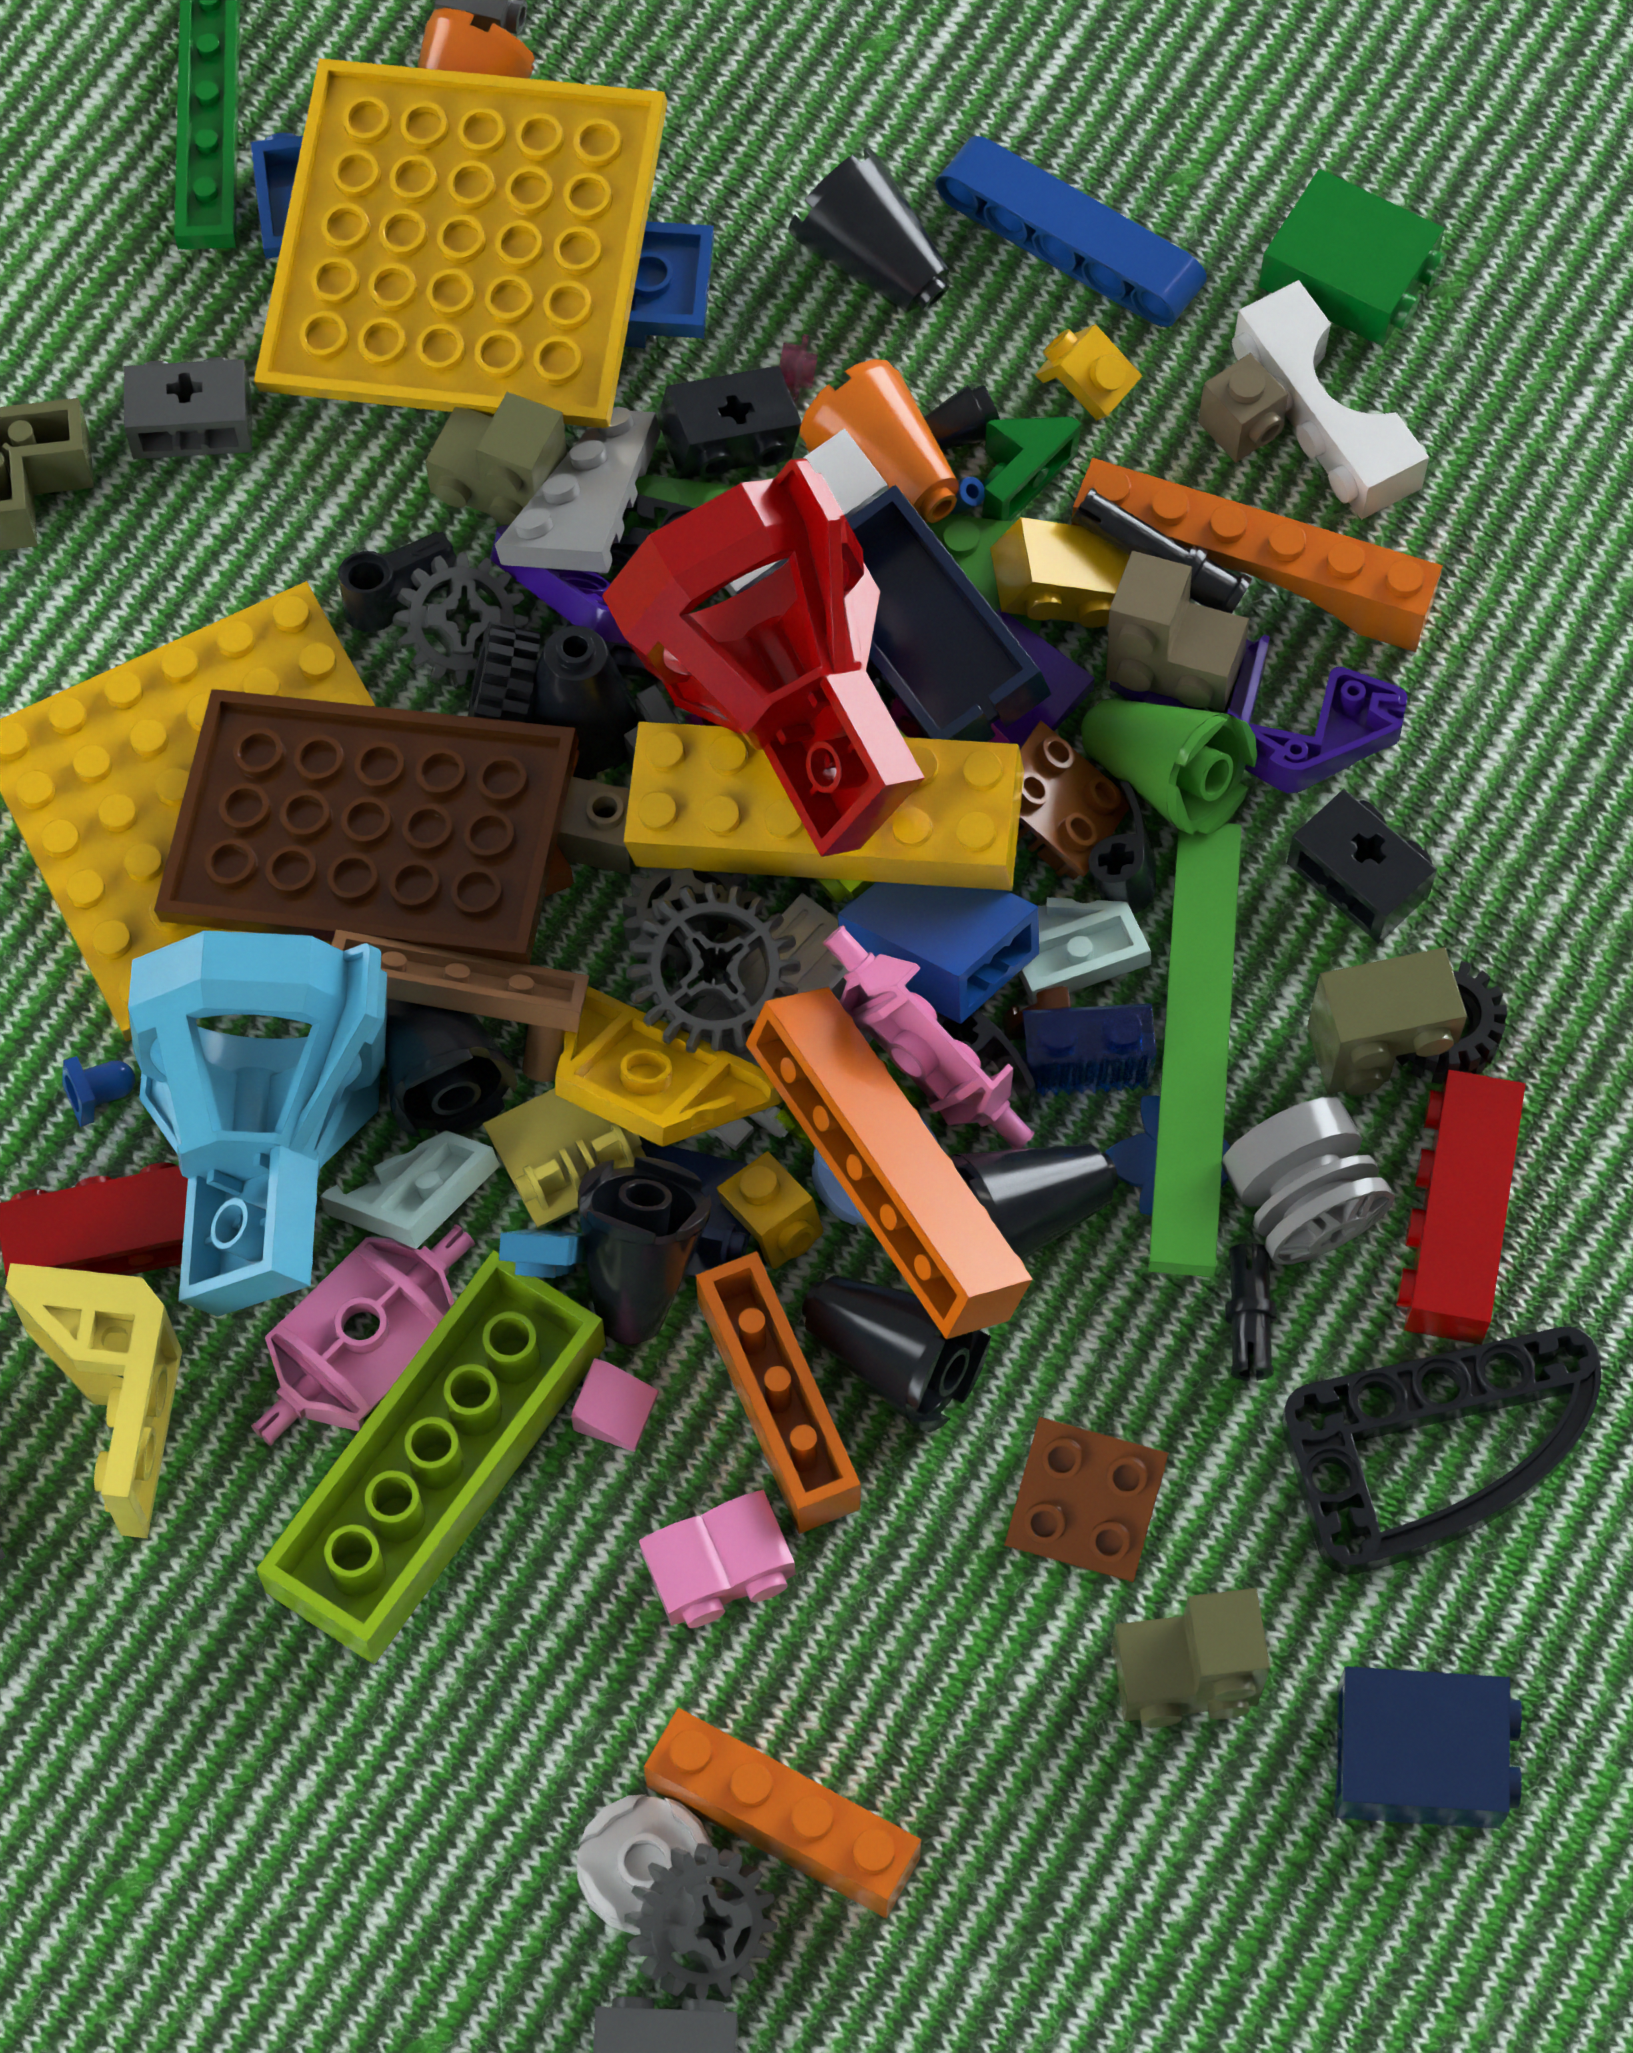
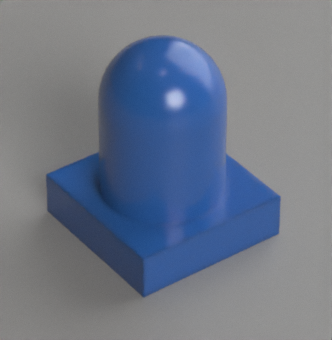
M77 1056L63 1060L62 1086L80 1127L94 1123L95 1106L125 1097L132 1091L135 1085V1074L132 1068L125 1062L114 1060L83 1070Z

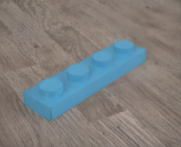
M535 1229L501 1233L499 1260L516 1262L515 1275L556 1278V1276H562V1274L574 1273L575 1264L587 1261L582 1233Z

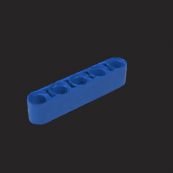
M973 136L969 138L935 181L936 190L940 197L959 213L1157 326H1172L1207 281L1203 266L1188 252L985 137Z

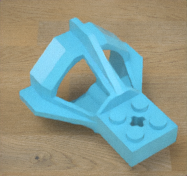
M204 930L133 959L128 1011L133 1052L141 1070L139 1099L178 1154L181 1174L188 1178L178 1301L219 1317L311 1286L317 1181L320 1175V1168L378 1111L380 1072L385 1062L387 1027V972L381 970V950L368 943H363L342 951L313 936ZM221 1015H262L295 1020L310 1024L312 1027L308 1037L284 1039L253 1038L204 1029L197 1026L196 1019Z

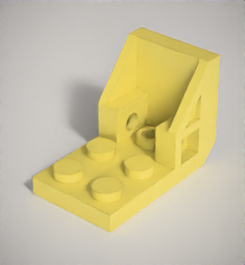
M10 1263L5 1289L27 1334L92 1404L107 1406V1426L113 1428L109 1451L99 1452L94 1473L95 1491L101 1492L105 1511L110 1512L121 1536L148 1538L182 1355V1349L164 1304L142 1277Z

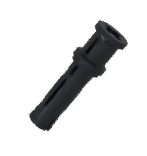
M1093 487L1090 488L1084 501L1081 502L1074 513L1071 522L1081 525L1128 556L1131 555L1132 551L1192 566L1190 598L1202 606L1232 614L1252 580L1251 577L1246 574L1237 577L1207 558L1208 550L1201 546L1197 548L1194 545L1190 549L1185 548L1102 496Z

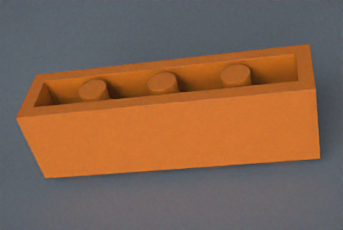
M758 1252L750 1253L697 1274L696 1285L699 1307L798 1533L801 1534L860 1510L861 1483Z
M679 1707L644 1765L647 1788L666 1798L682 1803L688 1810L886 1919L920 1859V1838Z

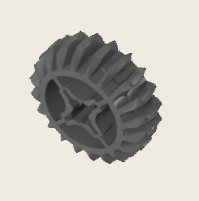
M706 883L703 893L704 903L700 904L696 903L694 894L689 887L680 889L679 900L683 910L679 912L668 900H660L656 908L665 923L661 925L651 918L644 917L639 925L642 932L653 939V942L633 940L630 944L629 952L636 957L646 959L647 963L629 966L626 976L634 981L647 980L648 985L637 989L631 994L632 1003L636 1005L653 1000L656 1006L644 1016V1024L647 1027H651L665 1017L670 1024L663 1033L662 1041L670 1044L676 1038L679 1029L690 1034L686 1042V1052L689 1053L697 1051L701 1037L710 1038L712 1050L722 1051L724 1049L723 1037L726 1036L731 1037L733 1046L738 1053L745 1052L748 1047L745 1045L747 1036L744 1030L749 1028L752 1031L765 1001L772 1000L775 997L781 998L798 993V988L792 983L780 980L781 976L798 974L801 970L800 961L794 959L780 960L779 955L795 947V937L788 935L774 940L771 935L783 924V916L780 913H776L762 923L757 916L763 909L765 899L761 896H756L747 911L737 906L742 896V888L736 885L731 887L726 903L717 902L718 890L715 883ZM707 920L730 923L746 933L741 937L737 936L727 943L717 944L709 941L700 931L696 932L690 924ZM674 936L682 946L681 951L689 962L690 972L674 989L667 992L662 981L660 963L664 947ZM759 947L765 963L766 980L760 999L753 1004L746 996V988L738 977V966L747 959L749 954ZM734 952H738L731 958L723 974L727 985L725 983L715 985L713 978L711 984L702 980L689 989L696 982L704 966L700 955L702 957L712 955L714 962L716 956L725 960ZM701 996H711L722 1002L727 1009L731 1008L737 1016L726 1020H706L687 1013L681 1007Z

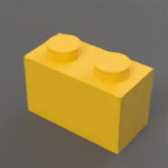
M1020 517L990 547L1001 612L1027 615L1030 619L1039 621L1056 619L1077 622L1088 628L1109 624V609L1129 560V556L1082 526Z

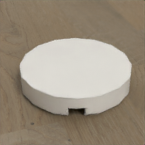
M629 1795L605 1806L586 1826L577 1853V1879L590 1909L609 1926L633 1935H640V1928L624 1922L625 1914L641 1911L643 1902L631 1893L633 1887L643 1886L650 1889L655 1881L649 1873L648 1866L654 1862L667 1869L671 1868V1849L678 1847L690 1852L694 1858V1852L698 1843L712 1846L701 1820L682 1803L666 1797L662 1799L659 1797H647V1795ZM706 1877L708 1884L711 1885L713 1877Z

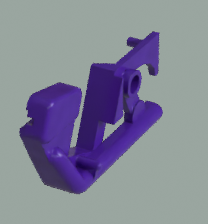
M1264 634L1253 642L1247 639L1245 656L1236 678L1237 683L1230 709L1227 711V714L1247 722L1255 734L1257 748L1255 768L1246 764L1244 770L1282 792L1298 793L1352 766L1357 761L1398 743L1408 699L1405 690L1345 667H1335L1330 671L1315 737L1251 724V717L1254 714L1265 669L1270 637ZM1110 681V689L1130 701L1201 710L1200 708L1187 706L1175 698L1149 691H1132L1124 688L1117 682Z

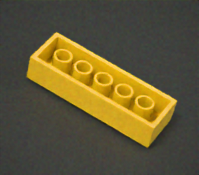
M639 722L623 842L636 867L692 868L697 871L1012 891L1024 767L1018 744L903 737L925 779L861 849L821 857L763 749L756 750L743 735L722 726Z

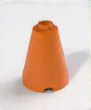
M441 8L433 11L429 21L426 23L417 68L528 79L531 77L535 67L532 66L535 60L534 55L522 41L494 23H492L488 32L474 27L470 24L475 15L462 10Z
M872 359L852 366L845 371L851 378L836 391L828 384L819 392L806 410L800 426V437L806 442L804 446L810 453L845 428L888 484V488L890 489L896 484L925 523H936L944 519L956 505L957 499L955 496L959 490V482L901 373L887 360Z

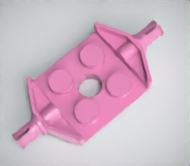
M844 925L837 928L823 942V945L848 970L843 976L847 983L840 999L842 1007L853 1017L856 1027L859 1030L864 1028L888 1053L895 1066L910 1077L927 1095L929 1106L935 1112L940 1111L947 1125L978 1122L983 1127L991 1124L1013 1150L1022 1148L1034 1136L1035 1132L1010 1108L1011 1103L1007 1100L1011 1096L1013 1068L1011 1065L1007 1064L998 1074L988 1077L980 1068L981 1062L976 1053L965 1043L954 1040L936 1021L937 1014L931 1004L922 996L910 992L905 987V984L921 969L916 963L882 954L874 956L872 952L867 953L845 929Z
M455 1224L452 1227L453 1229L431 1250L426 1246L420 1250L391 1238L366 1237L265 1336L281 1387L276 1391L279 1400L256 1423L251 1425L255 1433L261 1439L263 1438L268 1445L272 1446L274 1441L297 1418L301 1420L304 1416L310 1420L359 1431L365 1423L364 1418L382 1401L454 1304L446 1276L449 1274V1268L470 1247L475 1245L471 1236L466 1231L463 1233V1229ZM357 1313H371L380 1320L379 1329L368 1339H351L343 1332L347 1320Z

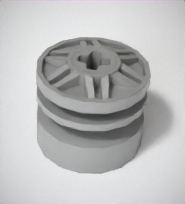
M1321 1097L1297 1104L1273 1115L1238 1139L1223 1156L1222 1169L1240 1202L1247 1207L1261 1206L1255 1213L1253 1225L1259 1234L1267 1237L1265 1247L1272 1260L1279 1265L1296 1264L1313 1259L1342 1246L1378 1222L1393 1205L1395 1195L1388 1183L1383 1178L1377 1177L1379 1167L1376 1161L1369 1155H1355L1360 1149L1363 1138L1344 1104L1337 1098Z

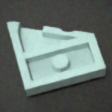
M1047 897L1046 906H1038L1040 954L1019 971L1018 974L1032 1004L1038 1003L1036 994L1042 990L1068 986L1070 993L1151 965V950L1127 902L1096 900L1092 903H1079L1068 898Z
M444 1131L418 1144L412 1151L403 1155H396L374 1166L373 1169L378 1179L348 1194H343L338 1185L327 1189L320 1197L329 1216L417 1249L500 1165L493 1147L449 1131Z

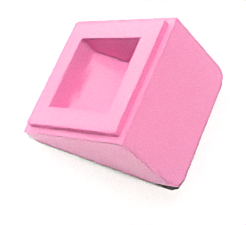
M594 1358L572 1411L573 1431L635 1452L659 1391L616 1366Z

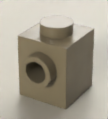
M1249 353L1204 383L1198 423L1237 463L1257 448L1271 442L1282 432L1289 393Z
M571 776L556 845L567 861L631 875L634 862L623 842L630 789Z

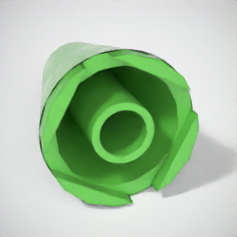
M1107 698L1087 712L1081 725L1082 744L1085 752L1119 781H1128L1136 795L1181 831L1193 834L1195 831L1203 834L1215 832L1230 820L1248 791L1249 787L1240 782L1246 764L1255 768L1257 758L1255 734L1247 722L1231 714Z

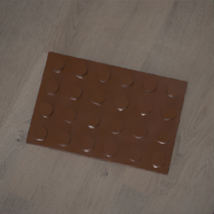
M212 689L154 911L160 922L254 933L306 935L330 942L333 941L337 929L529 965L579 742L576 729Z

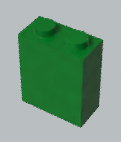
M1319 168L1264 252L1258 287L1274 293L1299 280L1330 322L1384 347L1396 327L1405 330L1409 325L1419 304V298L1416 297V294L1421 286L1424 284L1432 287L1437 280L1446 260V255L1439 252L1445 228Z

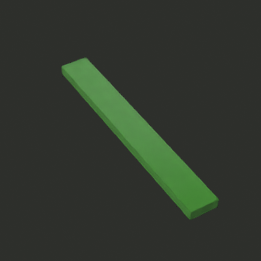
M1225 823L1210 834H1203L1199 831L1190 834L1179 829L1177 833L1148 1272L1214 1278L1242 824Z

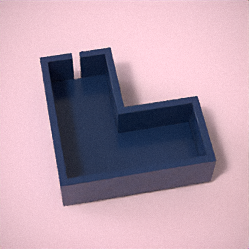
M896 484L847 520L863 549L864 563L880 590L866 672L871 681L880 676L927 739L988 742L996 736L991 727V724L1000 719L1007 728L1052 695L1041 670Z

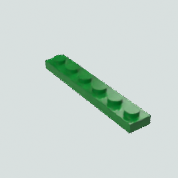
M180 0L174 230L177 250L236 248L240 0Z

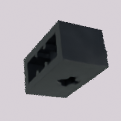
M779 365L668 385L665 389L658 416L659 427L680 479L700 475L716 477L732 469L753 465L769 467L785 459H790L793 456L802 423Z
M1345 789L1339 792L1292 836L1287 865L1378 944L1430 896L1437 868L1432 864L1430 856L1419 844L1411 840H1403L1386 825L1384 817L1375 806L1365 800L1358 801Z

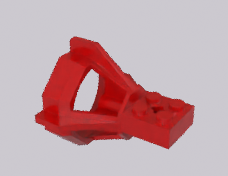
M806 458L789 460L774 479L742 482L649 534L603 593L602 597L624 638L647 670L663 681L675 706L743 735L756 750L763 749L821 857L861 849L925 779L866 672L880 590L864 563L863 549L821 472L815 473ZM789 558L780 568L745 591L716 605L690 613L712 594L738 578L771 563Z

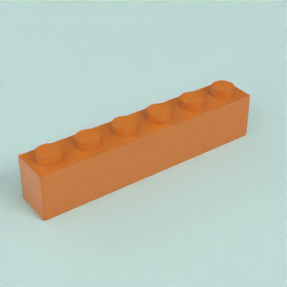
M829 987L765 1001L745 1045L945 1339L1009 1321L1032 1282V1277L1025 1269L1020 1257L1014 1253L995 1226L985 1207L979 1203L960 1176L953 1161L944 1153L923 1123L918 1111L910 1104L893 1080L883 1061L877 1057L856 1027L851 1015L845 1011Z

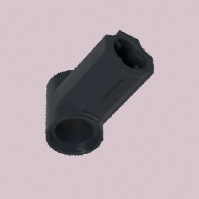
M434 532L385 555L374 551H361L344 559L339 566L338 578L347 623L354 629L362 632H377L393 624V616L398 612L399 607L404 606L397 599L401 589L418 590L411 579V575L417 568L432 576L431 562L437 556H441L445 560L448 568L454 567L456 555L452 544L443 532ZM448 583L438 586L430 593L437 591L445 586H448Z

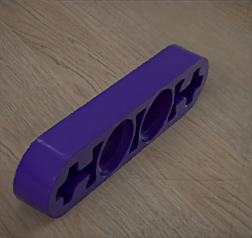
M510 525L497 527L490 556L494 564L508 572L511 577L575 626L592 629L604 641L628 643L602 597L603 593L610 586L609 582L597 573L589 571L501 565L495 543Z

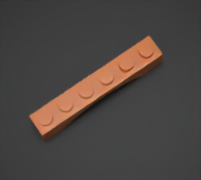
M1096 458L1091 459L1073 505L1072 517L1081 502L1084 501L1090 488L1093 487L1102 496L1185 548L1190 549L1194 545L1197 548L1201 546L1208 550L1207 558L1221 567L1245 573L1283 587L1337 617L1359 635L1413 652L1417 651L1434 602L1443 565ZM1071 522V525L1081 526L1077 523L1074 524L1073 522Z

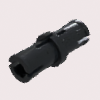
M1245 1243L1235 1245L1229 1249L1231 1300L1225 1304V1318L1228 1323L1232 1324L1231 1376L1244 1381H1250L1251 1354H1254V1368L1257 1381L1268 1379L1274 1374L1270 1324L1277 1320V1306L1275 1301L1270 1300L1271 1256L1265 1245L1252 1243V1269L1248 1270Z

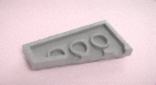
M624 407L613 408L609 428L589 427L495 543L501 565L608 573L613 561L610 553L612 543L620 542L625 529L622 520L625 508H633L638 495L635 482L637 477L646 474L661 434L656 412L630 411Z

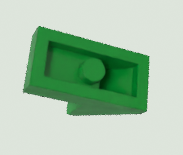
M1073 417L997 419L989 421L986 426L985 452L999 464L992 469L983 483L985 498L983 500L982 518L1011 522L1077 456L1081 423Z

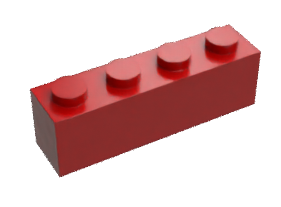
M1448 1070L1442 1091L1430 1090L1424 1118V1128L1435 1130L1432 1150L1421 1148L1414 1184L1415 1187L1426 1189L1423 1209L1412 1207L1405 1246L1417 1248L1413 1269L1402 1268L1396 1298V1306L1407 1308L1404 1331L1482 1345L1491 1323L1526 1083Z
M161 1162L148 1165L141 1169L139 1174L112 1179L108 1176H93L79 1181L73 1188L54 1192L32 1189L15 1194L10 1201L0 1203V1244L6 1278L10 1263L125 1276L180 1265L182 1261L188 1178L182 1176L179 1165Z

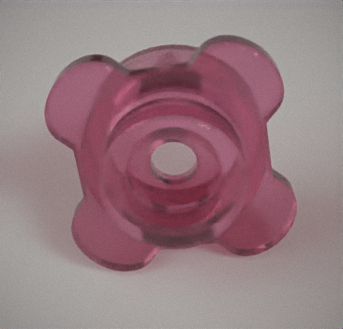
M803 334L801 345L784 342L779 364L789 392H793L792 399L795 405H798L801 388L812 390L818 354L807 352L809 335Z

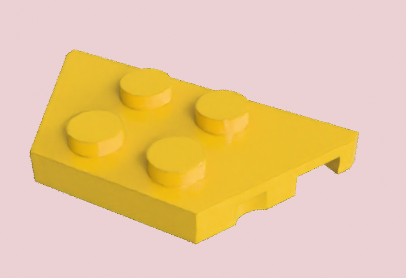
M589 986L578 1033L565 1031L564 1051L560 1055L555 1075V1095L662 1147L779 1105L783 1101L761 1067L725 1050L714 1051L711 1049V1044L700 1039L699 1047L695 1053L686 1052V1042L690 1034L680 1029L676 1038L670 1044H666L662 1041V1036L669 1025L668 1023L659 1020L655 1025L647 1027L643 1022V1018L647 1013Z

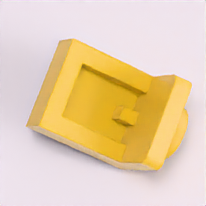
M1096 324L1074 334L1070 329L1060 333L1043 351L1048 360L1035 373V376L1042 383L1058 378L1096 421L1107 417L1142 377L1141 373Z
M768 1151L716 1187L721 1203L759 1242L765 1261L773 1269L780 1267L790 1258L803 1255L824 1232L813 1197Z

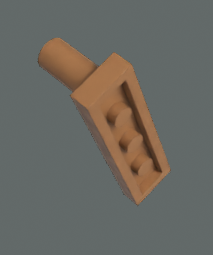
M336 929L331 945L342 951L363 943H368L381 950V970L387 972V998L528 1024L522 1071L528 1078L535 1081L548 1082L555 1080L559 1058L564 1050L565 1031L578 1033L587 995L589 975L513 963Z

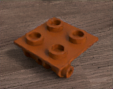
M1040 720L1019 749L1024 767L1017 840L1028 831L1033 833L1035 836L1026 848L1033 852L1044 843L1037 855L1055 870L1054 873L1059 877L1066 874L1072 880H1075L1079 875L1084 877L1089 871L1088 858L1091 850L1099 841L1113 834L1129 807L1123 792L1111 780L1107 779L1064 739Z
M1039 1416L1005 1546L1134 1582L1169 1453Z

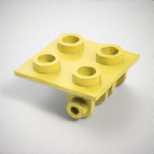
M555 1088L482 1123L538 1230L579 1210L578 1190L586 1172L600 1163L614 1160L613 1169L634 1167L635 1157H646L640 1146L642 1143L637 1134L555 1095Z

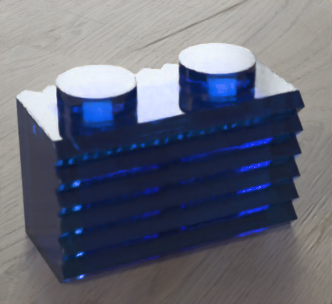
M1151 1003L1023 1011L1020 1037L1021 1057L1030 1070L1035 1082V1093L1038 1091L1045 1096L1051 1091L1058 1095L1064 1090L1070 1095L1076 1089L1083 1094L1088 1088L1094 1093L1100 1088L1108 1093L1113 1087L1121 1092L1126 1086L1132 1091L1138 1086L1147 1090L1152 1085L1157 1056Z

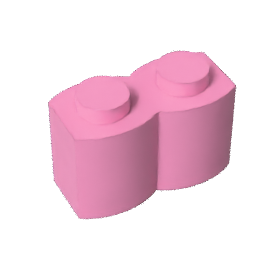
M764 1490L740 1496L702 1515L676 1522L639 1540L642 1556L671 1625L686 1622L688 1628L706 1625L720 1618L725 1613L723 1606L727 1603L746 1596L749 1597L751 1602H760L772 1598L788 1587L787 1579L796 1575L795 1562Z

